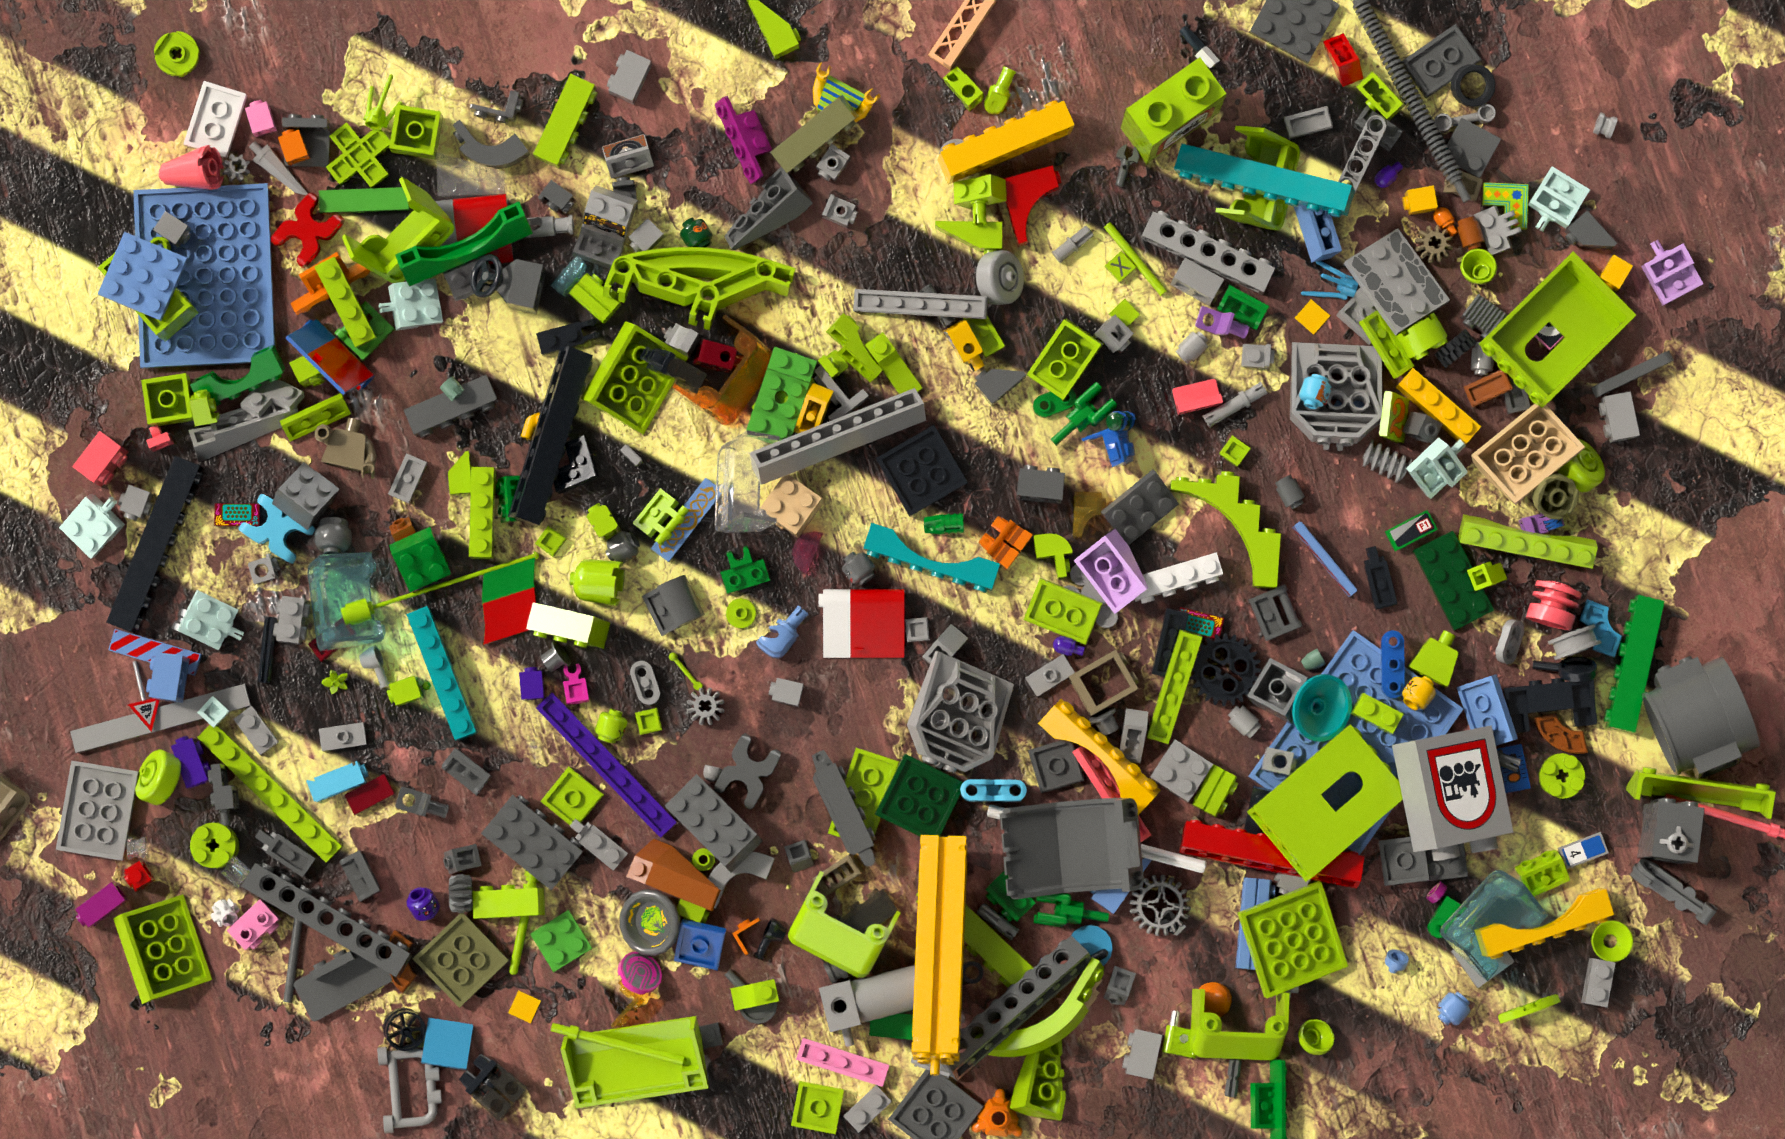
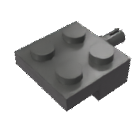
M213 764L211 765V770H208L209 783H213L214 790L213 793H210L211 805L215 806V810L219 811L221 824L229 826L231 825L230 810L240 809L238 787L228 785L226 765Z

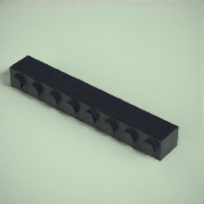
M570 346L560 347L509 510V518L531 526H540L545 519V507L547 501L552 497L553 489L551 488L559 474L558 466L560 459L563 458L566 452L565 443L573 429L571 424L579 410V398L585 391V379L591 371L593 355Z
M174 456L106 623L134 634L136 630L139 631L144 622V618H142L144 610H148L152 603L153 597L150 596L153 588L157 589L161 581L160 571L162 567L165 568L168 564L170 556L167 554L169 549L174 547L177 542L178 535L176 532L178 527L183 526L187 514L185 510L194 501L195 493L193 491L196 484L199 485L203 479V467Z

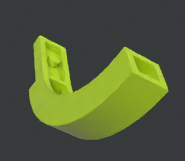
M1093 957L1091 958L1065 1002L1051 1016L1036 1025L1015 1030L988 1055L1018 1057L1033 1054L1058 1043L1070 1034L1089 1011L1084 1002L1089 1000L1095 983L1099 982L1103 977L1105 968L1101 962ZM983 1034L977 1035L974 1039L980 1038Z

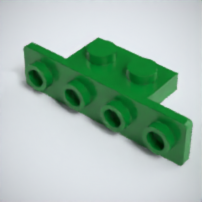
M1270 1060V1082L1250 1083L1251 1129H1270V1139H1287V1068L1285 1060Z

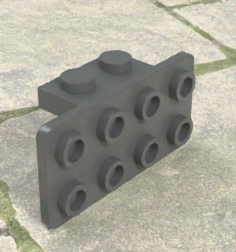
M372 942L363 945V947H369L372 944ZM344 949L333 955L334 960L328 963L323 960L313 965L314 970L309 972L310 974L296 980L294 987L310 1019L318 1021L390 983L392 980L390 973L352 951L346 952Z

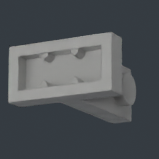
M821 365L814 370L816 377L813 379L820 386L833 390L831 401L835 406L838 404L841 406L828 416L829 421L850 414L869 399V395L862 389L849 400Z

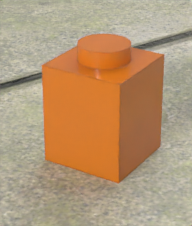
M289 129L282 132V136L278 137V140L289 166L310 159L302 133L299 130Z

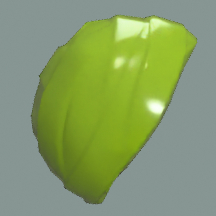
M1473 249L1463 256L1460 269L1466 280L1482 285L1494 278L1497 272V263L1488 251Z
M1322 1020L1306 1021L1300 1027L1298 1033L1300 1045L1309 1054L1322 1055L1333 1047L1335 1039L1333 1031Z

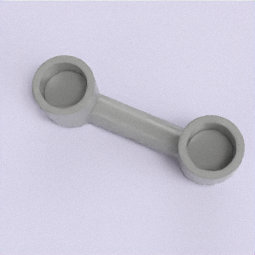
M1484 104L1479 107L1477 113L1454 118L1441 113L1435 117L1434 121L1440 133H1446L1450 127L1457 126L1461 118L1471 123L1478 121L1482 124H1488L1494 119L1496 111L1492 105Z

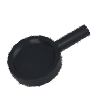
M1569 657L1561 660L1559 663L1533 661V669L1559 672L1558 675L1566 681L1585 682L1594 679L1597 675V664L1585 657Z

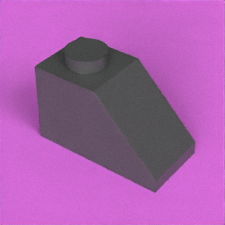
M1588 211L1564 231L1567 234L1565 237L1573 246L1577 245L1579 248L1611 250L1617 244Z
M991 369L987 372L983 370L975 377L977 382H975L974 386L992 406L1025 379L1026 374L1023 371Z

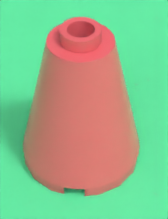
M211 145L202 146L163 163L159 169V178L165 185L207 190L218 189L221 187L224 176H220V169H224L221 155L215 147H210Z

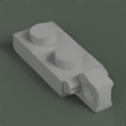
M577 819L570 824V827L578 833L575 837L578 842L613 871L628 854L593 824L591 825L587 822L584 826Z

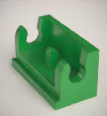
M1229 285L1217 310L1222 313L1232 312L1235 314L1233 319L1257 330L1269 306Z

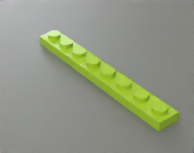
M209 725L197 737L326 863L343 847L218 725L215 728Z

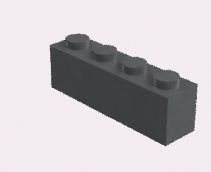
M484 375L461 385L465 390L453 402L442 393L404 409L413 434L416 437L424 438L433 434L432 430L438 427L446 429L454 425L453 421L461 418L463 421L475 416L474 412L482 409L485 412L493 409L495 403L499 401L488 376Z

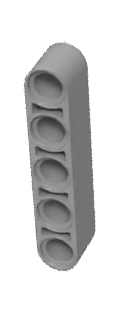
M1373 115L1367 120L1338 180L1341 183L1344 180H1350L1353 183L1355 193L1386 130L1387 121L1383 116ZM1373 119H1379L1383 123L1380 131L1376 132L1371 129L1370 123ZM1364 139H1368L1373 143V148L1369 152L1361 149L1360 144ZM1353 160H1360L1363 163L1362 171L1354 172L1351 169V162Z

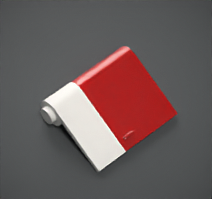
M823 589V594H819V607H823V658H904V589Z

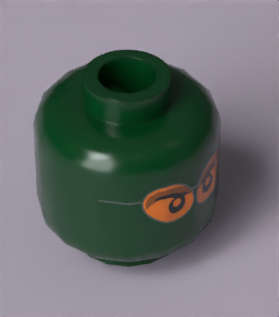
M692 217L682 224L684 228L680 231V237L687 247L707 248L712 243L713 234L703 219L694 220Z

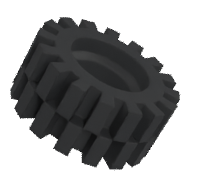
M1465 329L1434 355L1446 368L1477 342Z

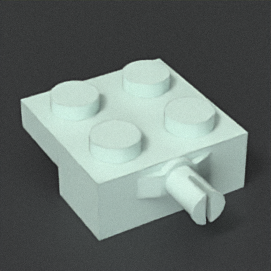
M1552 166L1528 206L1538 211L1542 216L1535 227L1537 229L1540 228V231L1544 232L1547 224L1551 221L1567 228L1590 189Z
M435 278L426 279L410 287L407 282L392 283L388 286L391 302L379 303L380 313L393 312L396 330L418 328L419 326L441 324L443 322Z
M1437 438L1406 468L1424 494L1430 499L1446 484L1453 487L1468 473L1457 457V454L1466 447L1462 440L1459 439L1450 448L1448 444Z
M94 493L86 496L59 527L90 559L94 558L106 543L111 541L125 525L111 511L117 504V500H114L115 498L109 497L104 504Z
M196 590L177 631L217 650L220 649L223 640L228 635L240 641L242 637L234 633L236 632L242 636L244 634L243 631L232 627L238 609L199 590Z

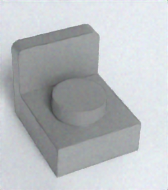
M1243 344L1241 367L1268 369L1270 363H1274L1275 350H1271V344Z

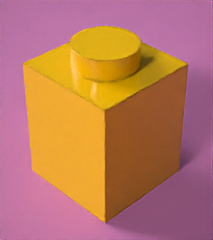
M1434 185L1407 190L1405 197H1402L1404 210H1408L1409 215L1431 212L1438 208Z
M1613 255L1610 257L1599 278L1611 290L1616 292L1620 289L1633 265Z

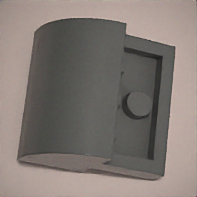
M686 575L671 579L642 596L661 636H665L705 615Z

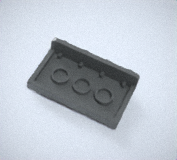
M512 795L481 834L552 891L579 856L583 854V851L580 849L583 845L573 837L570 840L563 835L565 830L556 823L552 826L545 821L547 816L539 809H536L534 812L529 808L530 802L523 796L519 795L516 797Z

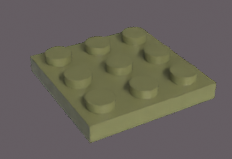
M460 913L413 958L459 1008L509 961L465 913Z

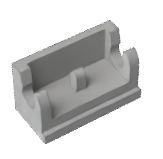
M1184 258L1170 285L1210 306L1224 279L1193 261Z

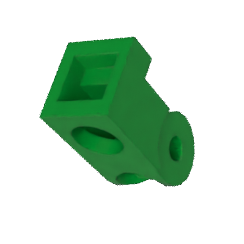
M1444 896L1428 923L1429 934L1435 938L1445 937L1449 931L1448 925L1457 913L1462 916L1466 907L1450 897Z

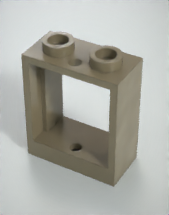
M1114 650L1068 677L1090 717L1138 690L1137 684H1139V681L1134 672H1128L1125 666L1128 662L1122 652L1118 654ZM1113 658L1127 681L1129 688L1096 706L1080 677Z

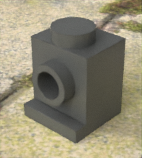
M550 180L538 196L540 202L548 201L546 205L555 212L560 210L567 214L574 206L572 202L574 200L573 195L553 180Z

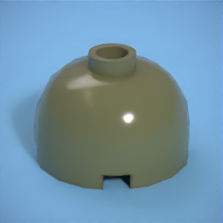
M1559 473L1546 477L1532 492L1534 506L1542 515L1550 519L1564 518L1562 517L1563 515L1571 513L1575 509L1579 498V492L1573 480Z

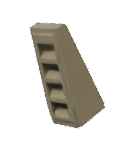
M848 854L823 871L822 877L825 876L832 887L828 889L822 878L817 887L826 897L863 873L864 870L856 857ZM848 861L854 873H851L845 862ZM840 866L847 876L845 879L837 867ZM831 871L834 873L839 883L836 884V882L830 875ZM816 875L815 877L812 878L813 881L816 880V878H817L818 875Z

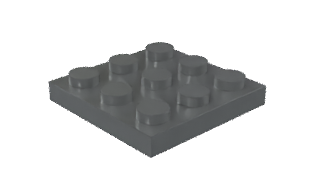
M1266 0L1249 33L1308 64L1340 4L1333 0Z
M926 1069L888 1120L913 1139H959L983 1106L943 1075H930V1070Z

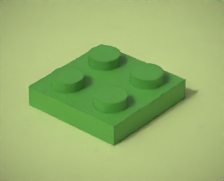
M569 910L530 933L553 972L592 949V946Z

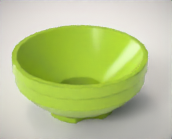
M1613 920L1606 921L1598 925L1594 930L1591 945L1599 958L1605 961L1617 962L1627 957L1633 946V937L1631 931L1623 923ZM1608 934L1616 938L1617 942L1613 948H1608L1604 945V937Z

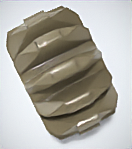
M1430 225L1427 226L1426 232L1423 230L1419 232L1421 238L1415 239V243L1420 244V246L1415 248V251H1423L1420 256L1421 259H1424L1426 255L1429 256L1428 263H1432L1434 257L1437 263H1440L1442 261L1441 256L1444 258L1449 256L1446 250L1453 249L1452 245L1447 244L1453 238L1450 236L1445 238L1448 230L1445 229L1440 233L1439 225H1436L1434 231ZM1431 239L1439 243L1436 249L1434 246H1429V243L1432 241Z

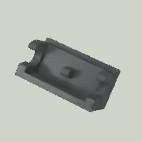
M1366 106L1352 127L1362 132L1367 120L1371 116L1379 114ZM1373 119L1370 127L1373 131L1377 132L1382 129L1383 123L1379 119ZM1386 120L1387 127L1379 145L1390 151L1403 130Z
M454 748L441 767L476 796L492 778L488 772L457 748Z
M362 850L340 860V864L359 902L382 891Z

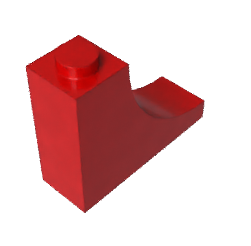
M1053 165L1004 178L1006 180V205L1018 247L1027 245L1026 222L1033 207L1046 195L1058 191V184H1061L1059 171H1054Z

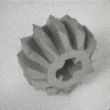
M699 688L701 696L698 697L696 693L692 692L691 695L696 699L695 702L687 700V704L694 705V708L687 709V713L696 712L691 720L695 721L700 716V725L704 724L705 718H707L708 724L712 725V716L717 721L720 720V717L715 714L716 711L720 713L725 711L723 708L717 707V705L724 704V700L715 701L720 696V693L716 692L711 697L712 688H708L707 695H704L703 688ZM702 701L705 703L711 702L712 705H709L711 708L709 712L706 710L700 711Z

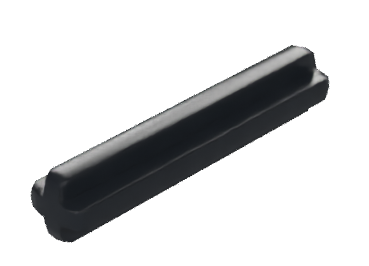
M265 617L258 672V682L270 683L276 637L273 636L274 625L277 623V618Z

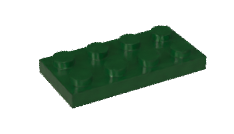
M1454 531L1412 551L1453 631L1494 611L1483 589L1474 590L1467 572L1472 566Z

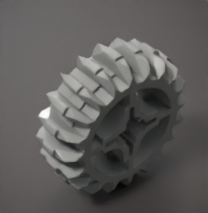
M1153 875V883L1150 884L1148 879L1145 878L1144 883L1146 887L1139 889L1140 893L1132 892V895L1137 897V901L1130 900L1129 904L1136 905V909H1131L1130 913H1138V916L1134 917L1133 921L1137 922L1141 919L1143 922L1139 925V928L1142 929L1147 925L1146 933L1148 934L1151 933L1152 928H1155V936H1159L1160 929H1163L1165 936L1168 935L1167 928L1169 927L1173 932H1176L1177 929L1174 924L1177 923L1182 927L1184 924L1179 919L1181 917L1188 919L1189 917L1183 914V910H1191L1190 906H1184V902L1190 901V898H1182V895L1187 890L1183 889L1179 892L1178 888L1181 886V883L1178 882L1173 886V877H1170L1168 883H1166L1165 875H1161L1160 882H1157V877ZM1158 886L1157 896L1154 900H1142L1148 890ZM1165 887L1173 891L1178 899V904L1170 903L1166 900ZM1161 896V899L1164 900L1163 903L1165 902L1166 905H1171L1172 907L1162 908L1159 916L1157 908L1148 904L1157 903ZM1142 907L1151 908L1154 911L1155 924L1144 916ZM1167 910L1178 911L1173 920L1162 924L1163 915Z

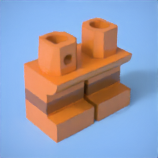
M998 516L991 527L1000 533L995 540L985 533L978 543L987 551L986 554L990 558L1000 563V566L1007 571L1033 535L1012 520L1008 522L1006 519Z

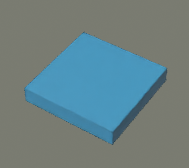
M428 1018L421 1063L466 1070L473 1024Z

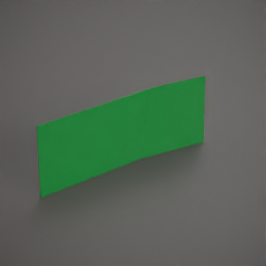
M895 1014L870 1021L869 1036L913 1040V1015Z

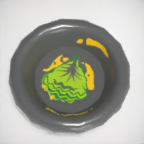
M643 889L633 893L624 902L620 912L619 927L623 939L632 950L641 955L657 956L667 952L675 944L680 932V917L675 904L667 895L658 890Z

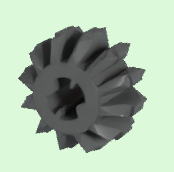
M457 874V876H451L449 879V907L452 912L465 913L473 908V885L470 875Z

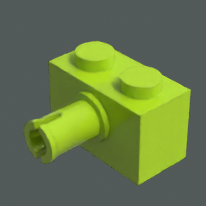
M989 174L953 182L954 204L967 209H973V225L975 226L987 224V205L1006 201V180Z

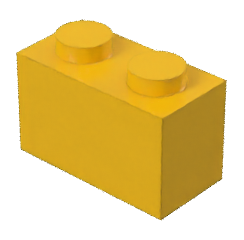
M815 383L811 385L806 394L794 432L801 433L823 423L834 392L833 390Z

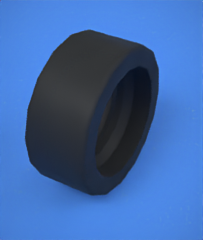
M1467 64L1460 67L1454 73L1451 79V91L1453 97L1459 103L1465 106L1478 107L1486 104L1492 98L1496 82L1488 68L1482 65ZM1471 72L1481 74L1486 83L1483 94L1475 99L1466 97L1460 88L1463 77Z

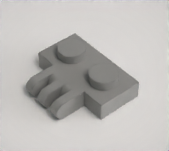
M1493 206L1474 214L1476 221H1479L1488 252L1492 256L1513 248L1509 237L1522 232L1520 227L1511 229V226L1518 224L1517 219L1511 221L1507 219L1515 215L1514 210L1500 215L1497 206Z

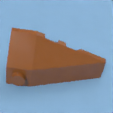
M656 839L651 840L634 856L626 876L710 911H713L721 891L711 880L696 869L688 859L683 857L675 847Z

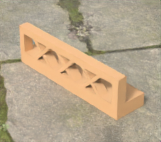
M965 0L928 56L951 70L997 0H984L980 4H975V1L972 0V5L970 6L967 5L971 0ZM973 9L974 16L971 21L963 23L961 16L963 11ZM961 27L962 34L959 39L951 41L949 35L951 29ZM947 37L948 42L942 43V42L945 40V38ZM949 45L950 52L944 60L935 54L939 47Z

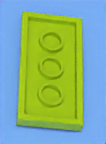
M856 748L847 778L845 779V785L847 788L852 787L857 797L853 800L856 808L861 807L867 818L863 820L866 829L871 827L875 835L880 817L874 814L897 769L899 761ZM832 821L828 834L840 837Z

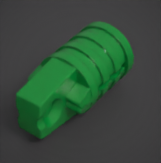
M963 513L924 517V532L930 534L964 533Z

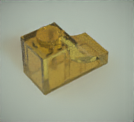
M1074 492L1072 538L1081 539L1085 525L1092 518L1101 516V511L1106 508V498H1102V492Z

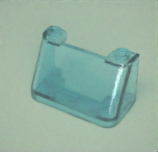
M372 552L322 554L308 565L307 574L316 641L320 651L377 643L384 639L385 626L379 620H375L374 614L371 615L372 620L351 626V624L345 625L340 608L345 607V604L366 598L367 602H372L369 578L376 571V562L372 558Z
M1496 870L1490 873L1448 918L1440 929V935L1483 979L1489 981L1498 970L1499 965L1496 959L1482 956L1474 930L1493 923L1503 924L1515 929H1519L1522 925L1527 928H1535L1548 917V914L1525 884L1502 870Z

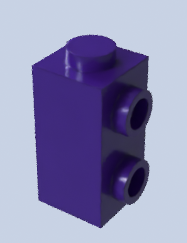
M188 736L175 740L176 744L172 745L171 748L174 756L180 760L181 775L186 788L191 789L209 782L208 770H211L208 762L204 763L202 754H204V749L201 742H196L194 738L189 739Z

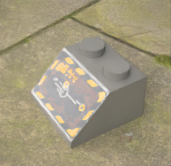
M596 185L590 192L584 212L583 224L595 225L606 232L617 233L626 240L638 200Z

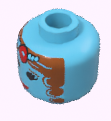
M1312 374V376L1304 379L1299 393L1304 406L1310 409H1317V407L1326 405L1332 389L1326 377Z

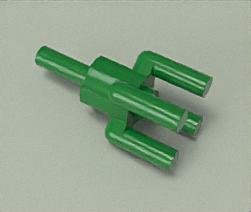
M1097 382L1075 400V408L1066 416L1069 423L1050 439L1056 446L1074 429L1081 433L1089 425L1095 427L1117 408V403L1112 398L1098 411L1090 403L1101 392L1102 387Z
M1059 893L1036 897V901L1053 903L1055 906L1054 914L1037 912V915L1034 914L1033 923L1063 927L1067 923L1081 924L1082 918L1108 922L1109 913L1084 909V903L1072 901L1070 894Z

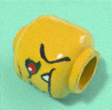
M1413 677L1402 691L1405 705L1412 710L1426 709L1436 695L1435 688L1433 687L1434 683L1427 677Z

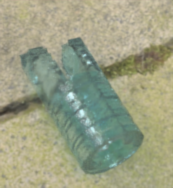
M576 257L572 259L550 286L566 298L573 287L580 281L579 279L584 274V271H586L587 265L582 258Z

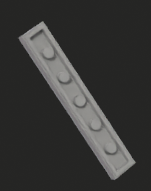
M855 289L853 311L987 319L988 297Z

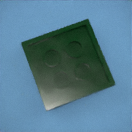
M904 753L874 815L919 837L921 835H939L940 837L961 794L960 789L963 782Z

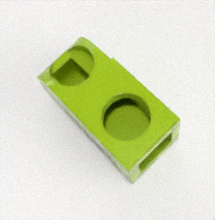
M957 66L943 77L944 82L962 101L969 112L984 100L983 92Z

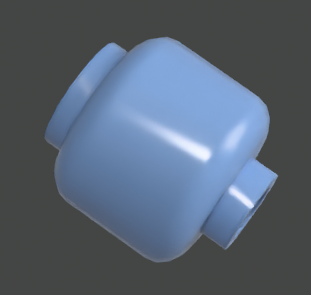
M1449 992L1437 1005V1010L1440 1013L1438 1018L1447 1026L1450 1023L1457 1026L1470 1013V1002L1459 992L1455 994Z

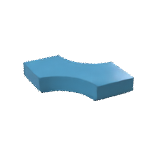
M1587 599L1579 621L1586 626L1595 624L1596 627L1593 631L1596 639L1602 642L1593 646L1592 650L1614 658L1622 636L1615 632L1609 624V607Z

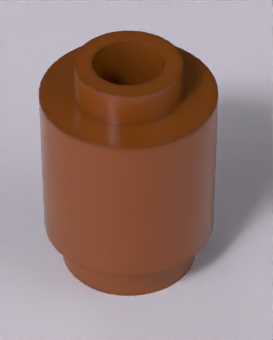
M1475 216L1459 220L1457 230L1463 248H1468L1469 251L1481 248V243L1485 240L1479 221H1476Z

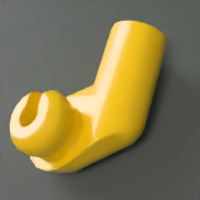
M540 412L527 417L520 437L527 440L532 439Z

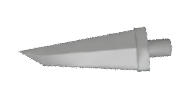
M254 141L249 146L256 154L253 159L256 164L264 168L293 192L302 195L308 194L268 144L262 148Z

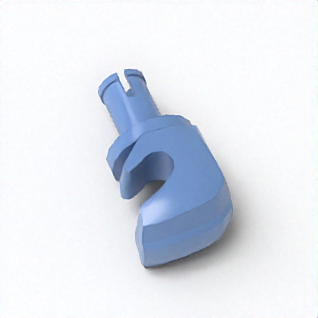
M797 606L786 621L778 619L776 621L777 625L769 626L771 632L779 634L778 637L767 638L761 636L756 641L757 646L772 658L783 657L799 636L796 628L809 614L804 609L802 610L800 606Z

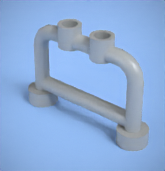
M378 1047L379 1066L388 1065L392 1104V1115L383 1116L384 1133H394V1128L430 1124L437 1115V1104L442 1103L441 1090H436L435 1081H440L439 1067L425 1064L428 1113L423 1117L402 1118L397 1059H422L423 1049L387 1051V1047Z

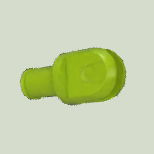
M1003 66L996 85L990 86L984 100V107L988 113L997 115L1005 109L1011 95L1008 89L1016 71Z

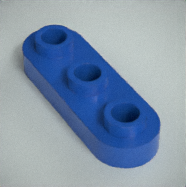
M1391 630L1386 632L1381 638V689L1386 697L1394 699L1401 696L1405 688L1404 638L1398 631ZM1392 637L1397 640L1395 646L1389 644V639ZM1391 660L1397 662L1396 668L1390 667L1389 662ZM1391 683L1397 684L1398 688L1396 691L1390 689Z

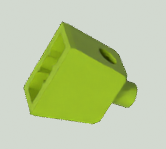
M1443 630L1438 641L1429 638L1407 668L1423 677L1429 678L1444 688L1448 687L1459 653L1450 648L1456 636Z

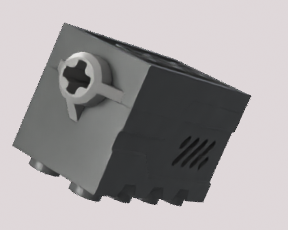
M1669 798L1654 799L1649 804H1644L1642 832L1637 858L1678 864L1698 863L1704 808L1698 807L1699 803L1685 801L1675 803V799Z

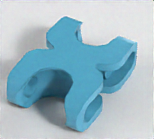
M260 494L257 501L267 510V521L258 527L243 522L238 529L259 544L269 541L268 547L272 553L293 564L296 560V555L287 548V536L294 531L312 535L316 529L314 526H311L306 530L272 504L273 499Z
M969 779L962 783L960 791L962 798L969 802H1018L1025 797L1027 789L1020 780ZM970 785L977 788V793L974 796L966 793V788ZM1012 786L1020 788L1021 793L1018 796L1010 794L1009 789Z

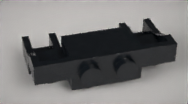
M1562 678L1551 679V683L1542 684V680L1528 681L1529 686L1502 689L1516 733L1530 731L1528 718L1530 713L1571 709L1573 727L1597 725L1594 679L1585 682H1565Z

